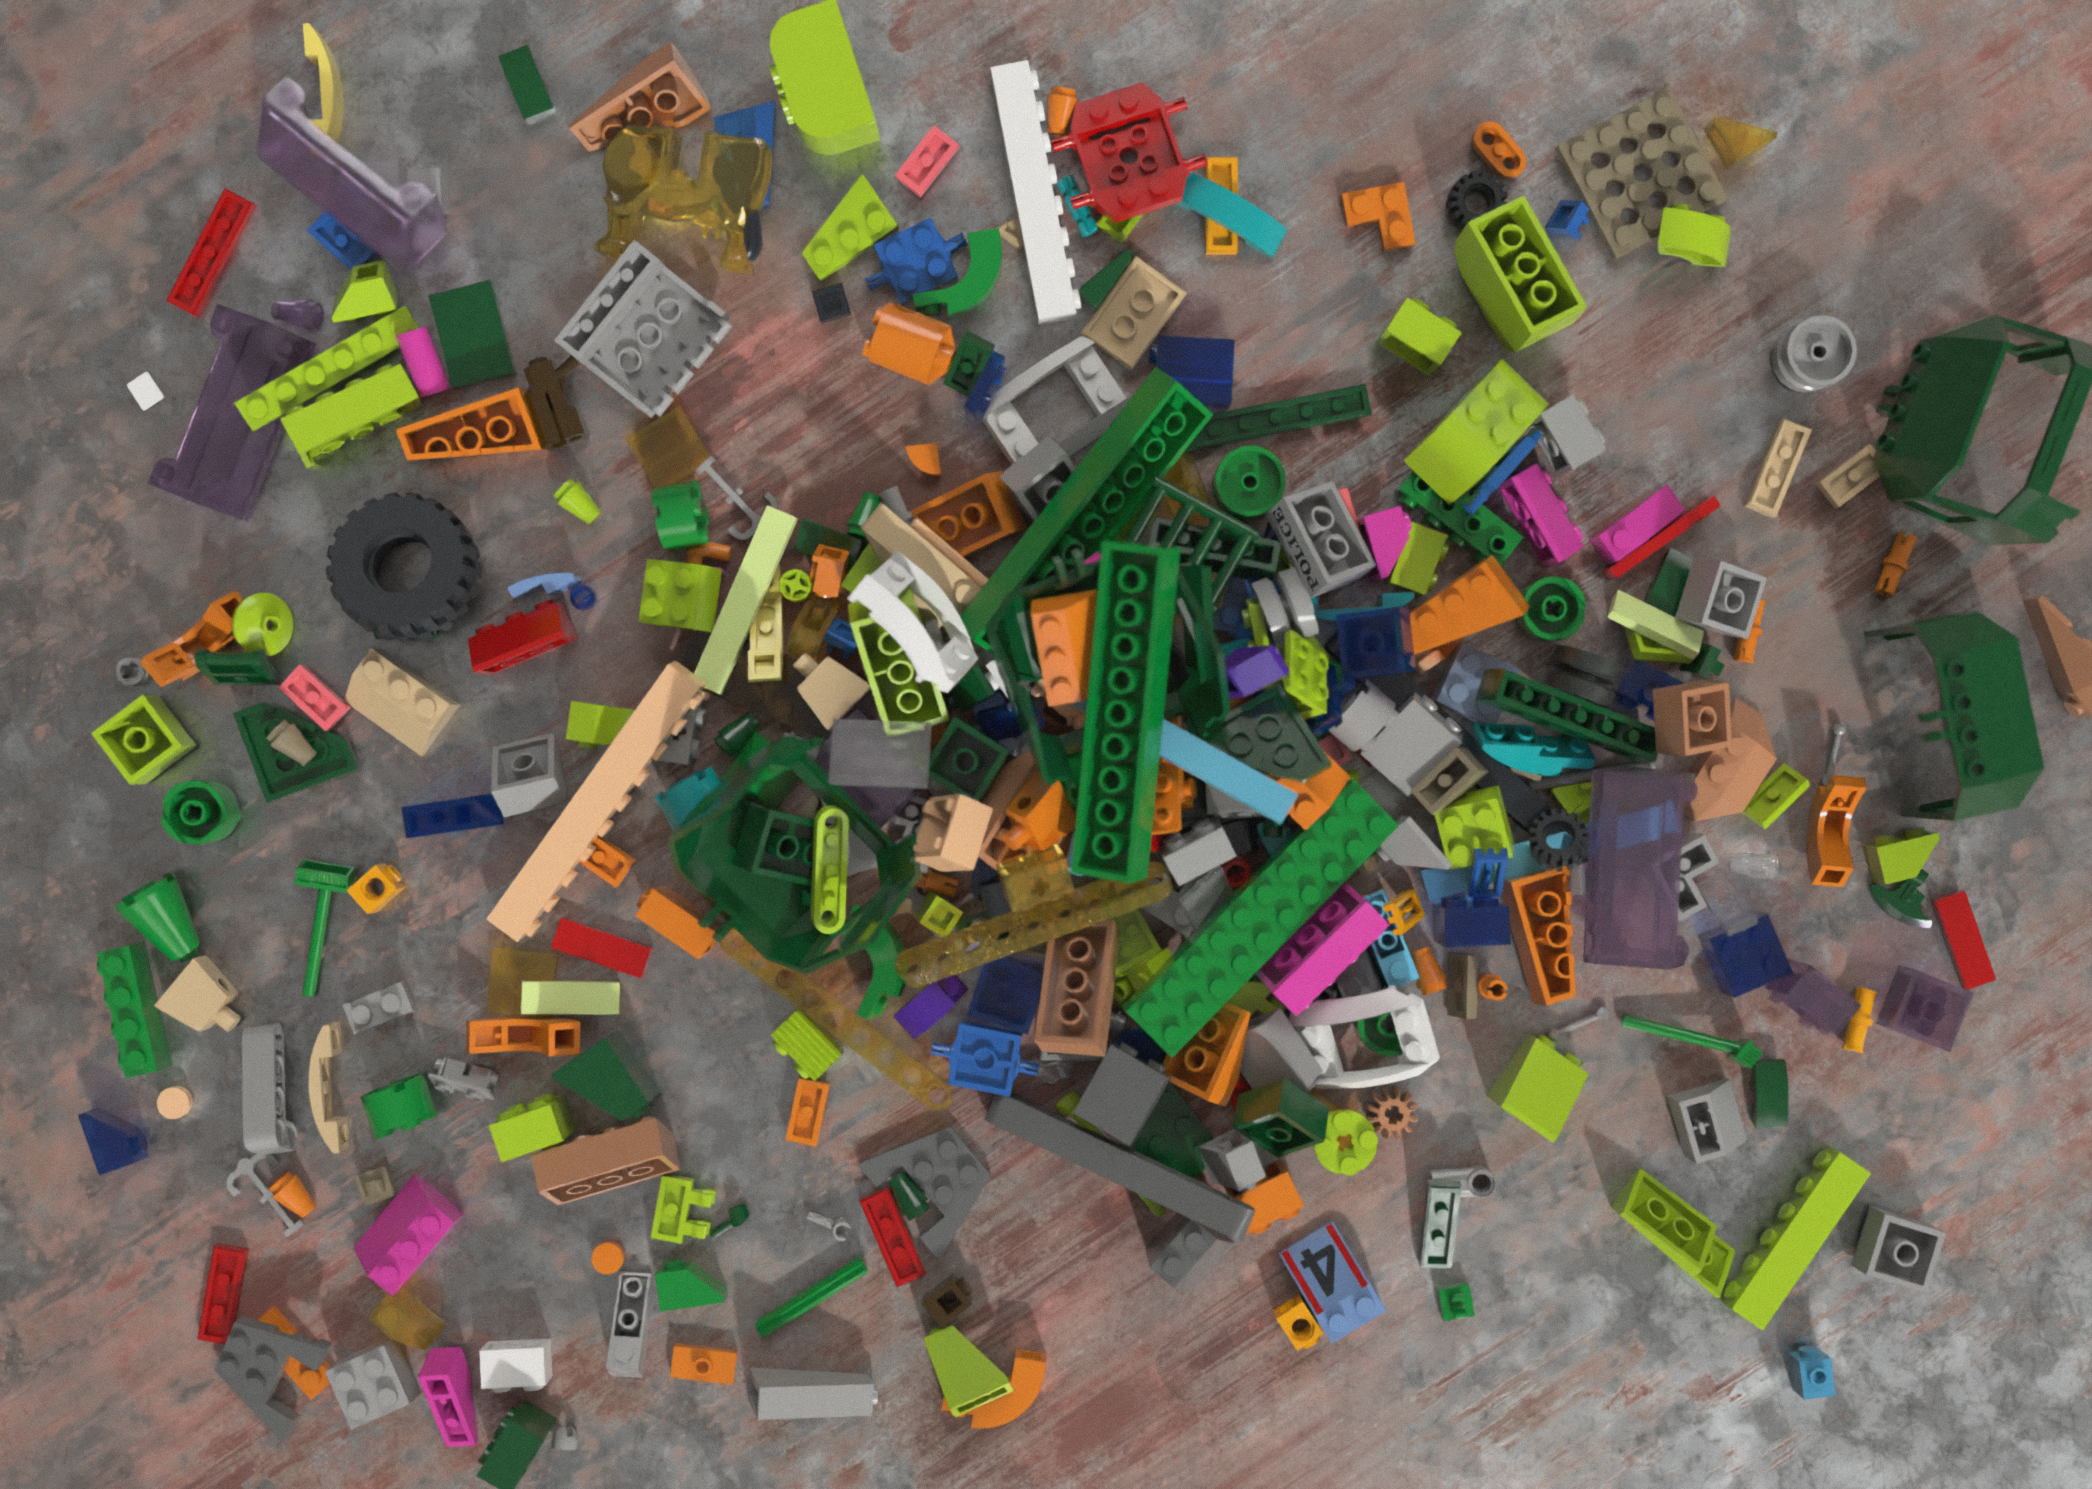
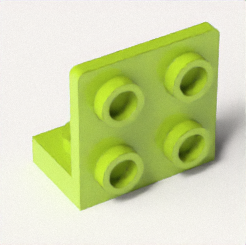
M1293 630L1285 632V665L1290 671L1285 675L1286 694L1303 720L1327 713V699L1329 696L1327 688V670L1329 666L1327 655Z

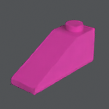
M1667 484L1592 536L1589 541L1606 565L1618 562L1683 513L1685 508Z
M431 1348L418 1374V1379L446 1447L475 1446L478 1442L471 1373L462 1348Z

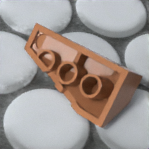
M669 42L642 60L571 122L569 129L590 152L608 147L616 134L626 125H639L654 130L673 125L675 128L689 124L712 109L690 65L673 43ZM647 132L646 136L656 134L657 132Z
M2043 595L2025 598L2023 604L2058 694L2065 701V708L2069 713L2078 718L2092 717V641L2089 638L2084 639L2082 636L2074 634L2071 631L2073 628L2071 621Z

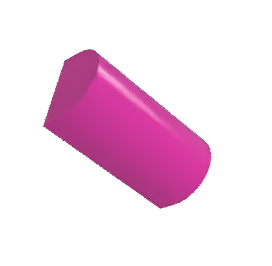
M427 326L395 335L419 397L432 395L450 388Z

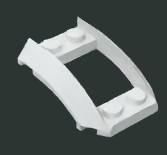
M1081 335L1042 359L994 393L982 421L1011 465L1038 445V442L1011 401L1064 366L1097 415L1096 418L1057 443L1069 457L1101 437L1131 399V396L1125 397L1092 347L1095 343L1094 341Z
M896 549L891 557L870 576L868 574L848 598L852 603L859 600L872 611L869 616L899 643L914 665L918 674L915 680L919 683L924 679L934 682L938 685L935 689L948 693L978 660L967 630L947 595L929 575ZM909 587L934 611L951 639L939 653L917 617L898 599Z
M1396 985L1359 996L1316 1000L1297 1017L1290 1012L1289 1022L1293 1027H1296L1298 1035L1323 1070L1314 1080L1316 1082L1314 1088L1354 1089L1393 1083L1419 1076L1440 1058L1423 999L1412 993L1407 996L1397 991ZM1391 1012L1405 1062L1377 1069L1344 1072L1330 1025L1362 1020Z

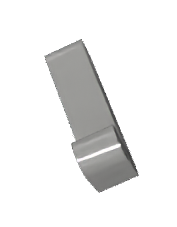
M279 1023L245 1027L242 1032L243 1141L246 1150L259 1155L295 1151L298 1144L295 1124L286 1120L284 1033Z

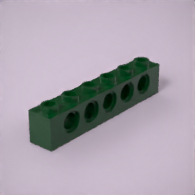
M1506 669L1484 670L1475 700L1627 759L1656 762L1658 753H1656L1654 727Z

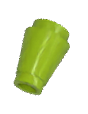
M571 478L553 495L558 500L557 505L585 521L588 525L602 512L579 481L576 483Z

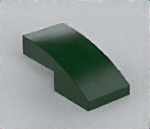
M528 44L498 56L524 120L554 108L541 77L542 74Z
M1669 548L1663 556L1656 578L1649 585L1644 602L1674 617L1682 598L1693 558Z
M1784 1059L1758 1060L1752 1065L1750 1089L1754 1093L1752 1123L1755 1128L1787 1127L1789 1094L1786 1061Z

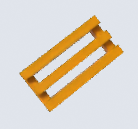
M1413 887L1402 890L1383 906L1385 912L1391 911L1392 913L1387 918L1389 923H1396L1397 925L1392 930L1394 936L1406 933L1425 916ZM1409 898L1411 899V901H1408L1401 908H1399V906L1402 905L1406 900H1408ZM1414 908L1416 912L1404 920L1403 916Z

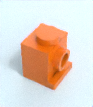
M823 544L817 546L812 556L813 564L810 572V579L815 580L813 592L816 595L824 598L832 596L838 598L842 589L841 583L845 579L850 551Z

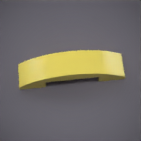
M304 23L305 56L315 66H319L322 119L310 120L312 153L322 161H327L335 150L341 132L344 111L343 88L340 72L329 46L310 23Z
M780 564L777 566L750 629V650H748L749 682L777 681L782 679L783 602L782 593L779 588L781 579Z

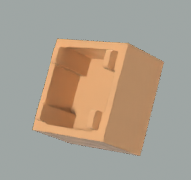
M962 794L930 797L929 801L924 803L922 809L924 816L916 837L917 845L914 846L915 860L941 872L974 870L993 808Z

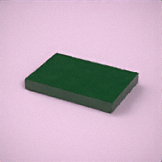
M491 280L428 295L453 389L457 390L517 374L494 285Z

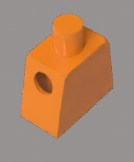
M1036 771L1006 807V814L1013 827L1003 836V840L1014 851H1017L1023 844L1042 851L1075 829L1076 815L1060 781H1057L1055 784L1044 783L1039 771Z

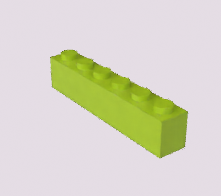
M1827 1146L1825 1150L1817 1154L1813 1162L1814 1166L1809 1174L1797 1183L1794 1196L1780 1208L1777 1215L1778 1219L1772 1228L1767 1229L1762 1234L1760 1245L1754 1254L1749 1255L1744 1260L1741 1273L1724 1290V1297L1721 1301L1762 1331L1871 1175L1869 1171L1830 1146Z

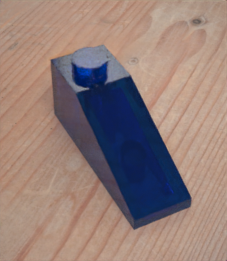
M492 794L401 807L406 838L504 824L502 812Z

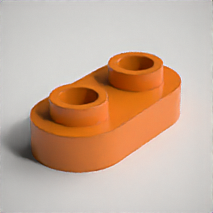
M1493 121L1480 124L1474 131L1471 139L1474 150L1499 178L1503 180L1517 178L1524 171L1527 164L1526 155L1500 124ZM1482 137H1490L1492 140V144H1484L1482 141ZM1503 161H1511L1513 164V168H1505L1503 165Z

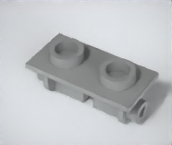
M446 1057L443 1060H436L434 1071L438 1072L437 1075L431 1073L428 1075L432 1083L435 1084L434 1088L446 1093H453L454 1089L466 1092L465 1096L467 1098L484 1102L485 1098L495 1099L490 1088H496L500 1079V1075L495 1074L494 1070L472 1065L469 1076H466L464 1072L467 1063Z

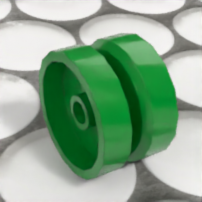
M1242 446L1228 453L1216 468L1212 480L1213 497L1218 507L1226 514L1242 521L1256 520L1266 515L1282 499L1286 487L1285 470L1280 460L1269 450L1258 446ZM1244 479L1246 481L1252 479L1255 484L1252 488H1248L1244 484Z

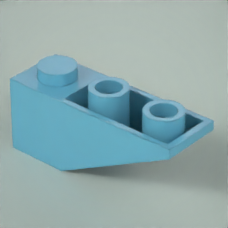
M1384 889L1364 896L1363 898L1389 924L1382 935L1369 945L1385 987L1388 988L1389 986L1396 985L1397 988L1419 979L1420 977L1402 934L1394 936L1392 930L1397 925L1396 923L1390 924L1387 919L1392 915L1391 911L1385 912L1383 906L1389 902Z

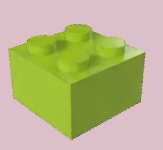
M1407 297L1397 308L1376 340V343L1429 376L1442 364L1462 332L1456 329L1457 325L1445 316L1437 317L1429 312V306L1423 301L1416 298L1411 300Z
M647 559L638 622L712 633L715 625L722 569L700 564Z
M141 695L91 733L130 785L147 784L197 746L159 695Z
M1499 785L1469 791L1434 814L1445 856L1453 865L1449 870L1471 866L1474 849H1481L1482 854H1486L1487 848H1494L1495 853H1500V848H1507L1508 858H1513L1514 841Z
M553 1092L536 1097L535 1101L527 1104V1107H524L523 1102L505 1108V1111L496 1115L497 1120L489 1125L501 1163L562 1142L577 1129L565 1094L554 1096Z

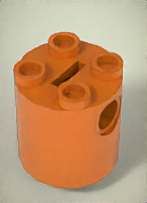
M894 302L886 303L883 308L879 307L872 322V325L876 326L873 338L868 337L862 351V355L868 357V361L926 385H930L949 371L956 354L951 325L907 309Z

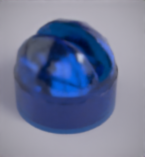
M579 585L572 590L570 602L576 609L588 611L596 605L597 594L591 587ZM587 591L589 595L577 604L575 600Z

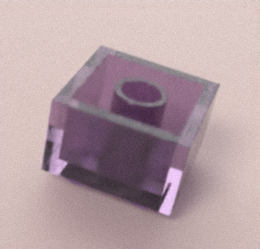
M1898 965L1876 1024L1933 1047L1951 1052L1974 993L1915 969Z

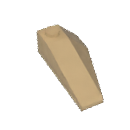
M883 503L879 504L860 527L882 564L891 557L895 549L939 585L954 605L959 616L962 615L982 589ZM913 591L923 625L926 626L925 621L936 619V621L938 620L939 627H942L943 624L934 611Z

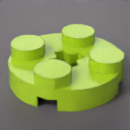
M1352 1109L1331 1111L1328 1114L1325 1141L1314 1145L1313 1149L1316 1158L1326 1169L1336 1174L1352 1176L1371 1163L1376 1154L1378 1137L1372 1124L1361 1113ZM1347 1134L1352 1135L1350 1139L1351 1147H1345L1343 1150L1338 1149L1340 1143L1336 1140L1339 1135L1342 1137L1347 1136Z

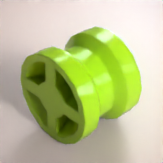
M793 569L788 570L782 575L779 588L785 598L799 603L811 596L813 593V582L809 575L803 571Z

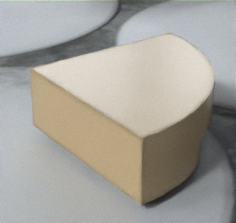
M1018 219L1006 221L997 227L999 228L1000 237L1021 251L1024 241L1023 236H1021Z

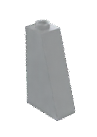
M749 1368L748 1401L758 1420L872 1416L873 1405H876L878 1402V1387L874 1385L868 1374Z

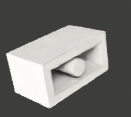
M551 1338L489 1341L479 1351L481 1389H492L494 1393H502L511 1390L513 1387H524L525 1391H536L546 1386L553 1376Z

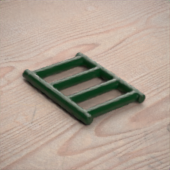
M1155 476L1152 484L1154 489L1125 541L1137 543L1140 541L1165 495L1178 501L1182 506L1160 545L1174 547L1193 511L1210 519L1207 528L1187 563L1201 565L1222 526L1239 535L1212 583L1214 617L1217 613L1218 606H1216L1218 599L1250 542L1254 543L1259 538L1260 533L1169 481Z

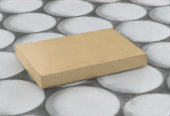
M1135 256L1098 310H1096L1080 332V335L1094 341L1096 347L1126 369L1132 371L1186 297L1187 292Z

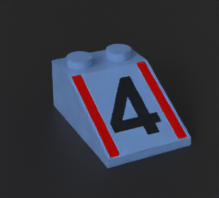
M1332 1220L1278 1252L1331 1343L1336 1342L1387 1311Z

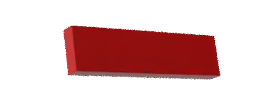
M224 188L166 299L167 302L199 318L257 206L256 204Z
M1715 496L1703 499L1667 524L1645 543L1618 562L1608 565L1601 572L1607 580L1620 577L1718 509L1721 504Z

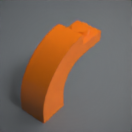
M234 591L212 602L194 627L175 641L144 656L140 664L161 688L179 678L184 681L200 671L195 665V652L197 649H209L210 652H225L236 642L232 630V619L235 609L243 598L237 591Z
M1832 775L1827 786H1819L1815 793L1809 814L1806 843L1811 885L1844 887L1854 869L1849 848V828L1853 812L1867 788L1864 778Z
M496 1016L491 1019L466 1020V1052L474 1054L529 1051L542 1053L547 1056L580 1054V1022L569 1018L551 1016Z
M1015 1348L1012 1369L1008 1377L1014 1391L957 1417H965L966 1414L972 1415L971 1428L978 1429L1004 1425L1019 1417L1033 1403L1041 1389L1047 1363L1046 1353ZM943 1394L941 1410H945L949 1415L954 1416L949 1410Z

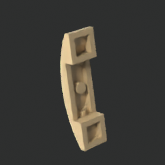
M333 1021L322 1026L312 1050L308 1076L309 1098L313 1117L321 1137L333 1154L340 1153L350 1147L347 1115L334 1116L330 1057L342 1053L340 1021Z

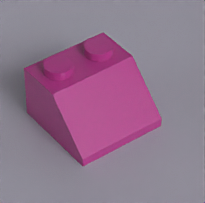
M1401 506L1363 516L1357 520L1363 540L1377 565L1368 572L1371 583L1378 582L1389 576L1410 537L1408 531L1412 530L1411 521L1408 513L1402 512Z

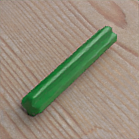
M860 1257L854 1259L757 1320L755 1327L762 1337L770 1335L865 1275L868 1268L863 1259Z

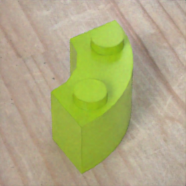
M1673 204L1672 208L1664 207L1658 239L1659 254L1680 257L1690 261L1693 265L1726 267L1732 229L1725 222V217L1691 211L1692 206L1687 204Z
M571 701L566 739L578 741V747L593 750H597L598 744L611 745L635 710Z

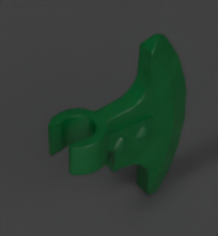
M1923 869L1920 870L1917 877L1903 880L1894 889H1886L1878 883L1870 885V890L1878 904L1885 912L1898 921L1920 928H1930L1932 926V920L1927 918L1920 909L1921 903L1926 896L1919 892L1917 887L1922 885L1929 875Z

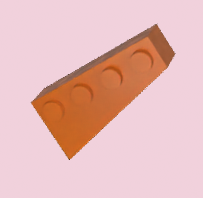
M515 388L395 429L406 459L411 461L546 449L541 444L524 396L526 389Z
M1562 866V872H1557L1556 867H1552L1551 870L1545 869L1505 880L1501 893L1532 1002L1544 1006L1576 997L1575 963L1571 950L1573 925L1570 924L1569 905H1572V898L1568 885L1570 870L1568 871L1567 866Z

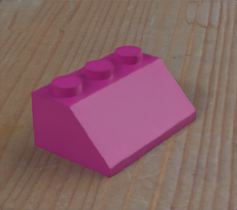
M1536 463L1504 481L1498 489L1540 564L1545 568L1560 563L1584 546L1581 542L1583 535L1575 523L1571 524L1565 514L1567 512L1565 502L1559 495L1555 496L1550 487L1552 481L1548 472L1544 468H1540Z
M415 1173L353 1249L367 1276L393 1296L404 1287L464 1213Z

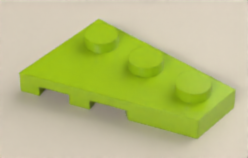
M863 173L802 252L803 257L820 282L899 229L897 223Z

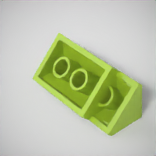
M1639 1168L1610 1207L1713 1296L1719 1298L1736 1250L1715 1235L1717 1229L1715 1223Z

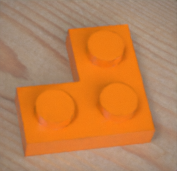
M1404 182L1341 194L1340 199L1346 227L1377 222L1383 253L1410 248L1416 245Z

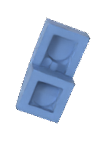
M550 573L522 580L507 587L513 599L520 601L543 588L547 595L555 597L579 584L582 580L580 576L573 573Z

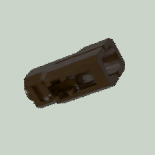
M571 355L559 367L551 359L548 360L547 357H538L529 361V366L523 369L529 384L524 396L543 448L549 451L568 445L566 439H569L570 443H574L589 437L581 411L571 406L565 390L567 386L566 377L580 365L578 360Z

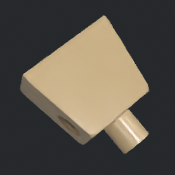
M806 652L793 665L806 678L797 687V690L827 730H832L871 689L867 681L829 656L818 664Z
M206 955L193 958L154 1005L157 1009L200 1032L211 1028L215 1023L226 1032H230L241 1020V1017L229 1008L238 996V991Z

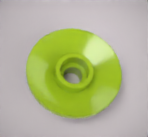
M255 593L247 596L238 604L233 614L232 630L237 643L244 651L251 652L252 649H264L266 656H272L282 651L289 643L293 633V617L287 604L278 596L270 593ZM269 619L271 622L270 630H268L266 627V623Z

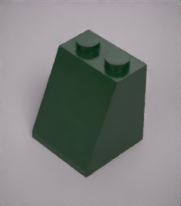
M618 1029L551 1074L554 1080L621 1121L628 1116L635 1120L643 1115L655 1104L653 1098L660 1092Z

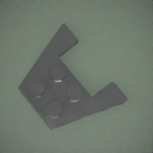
M951 1125L913 1139V1141L899 1147H893L874 1157L866 1158L858 1164L860 1169L876 1187L902 1166L942 1212L943 1216L920 1235V1239L937 1259L941 1258L991 1176L990 1170Z
M242 1316L234 1322L214 1370L276 1437L284 1442L291 1436L300 1416L299 1413L273 1398L291 1356L316 1371L322 1366L332 1343L320 1339L318 1342L307 1339L306 1334L295 1332L293 1335L278 1331V1326Z

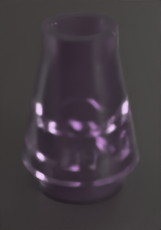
M312 298L288 301L275 300L271 306L273 319L287 322L308 331L313 328H319L323 322V307Z

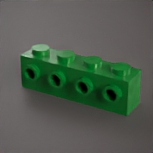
M1413 470L1409 472L1394 491L1400 496L1398 498L1399 502L1412 511L1416 508L1425 515L1423 520L1435 530L1441 528L1449 534L1448 540L1454 546L1461 550L1466 548L1473 553V560L1477 564L1492 554L1501 566L1523 539L1521 534L1483 504L1477 508L1473 515L1467 513L1462 506L1471 497L1468 492L1462 494L1449 505Z
M145 942L98 952L97 970L99 975L103 977L105 985L104 1001L111 1012L113 1021L111 1023V1033L118 1043L120 1052L118 1054V1064L120 1069L124 1071L125 1078L156 1072L172 1066L161 1012L154 1006L158 1002Z

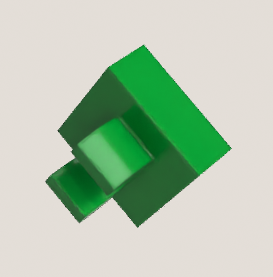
M1468 1282L1436 1287L1443 1321L1475 1316Z

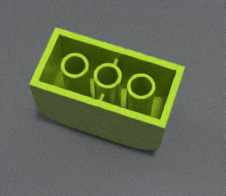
M826 0L781 17L774 25L770 35V50L775 64L770 65L769 68L779 95L785 93V95L779 96L788 124L795 123L803 143L818 154L835 155L881 140L837 1Z
M1524 195L1469 221L1457 238L1454 250L1460 273L1495 336L1507 350L1517 352L1572 325L1587 308L1585 301Z
M1501 358L1478 379L1403 461L1450 505L1494 466L1549 403Z
M909 587L898 599L912 611L923 625L913 591ZM860 601L848 604L850 625L887 739L950 721L944 693L941 690L935 689L938 685L925 679L921 683L916 681L915 678L918 674L908 655L893 636L869 616L872 611Z

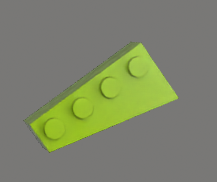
M392 364L385 365L376 370L375 375L368 379L358 378L346 384V389L335 394L333 392L324 393L315 399V403L305 408L303 406H296L285 413V417L280 420L306 469L316 464L314 457L321 453H328L331 456L342 450L341 446L345 443V440L349 438L351 440H360L374 430V424L379 422L381 426H385L421 406L419 396L401 364L394 367Z

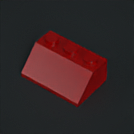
M552 599L546 600L534 606L536 611L524 615L523 611L505 617L506 623L494 627V624H488L476 629L477 635L468 638L473 672L492 675L577 640V634L565 605L559 602L554 603Z

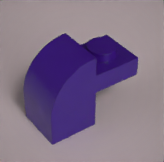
M947 966L920 992L914 995L893 1017L915 1040L941 1019L969 989Z

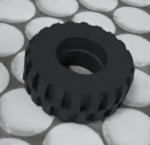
M396 492L385 494V499L377 500L372 498L364 502L365 507L359 511L354 509L346 516L348 521L343 527L338 526L333 534L336 538L334 545H329L326 557L331 560V565L326 567V576L333 583L330 591L334 599L341 604V609L360 626L387 640L397 638L400 642H413L416 636L426 640L435 637V631L440 629L447 631L454 626L452 623L454 619L459 615L463 617L470 608L467 604L470 598L475 599L479 591L475 583L476 579L482 577V566L477 561L480 558V552L472 539V534L450 509H446L439 501L431 497L425 500L420 494L410 492L405 494V497H401ZM417 542L425 544L431 552V565L424 580L415 588L406 592L388 593L384 591L379 583V569L385 556L397 546L405 543Z

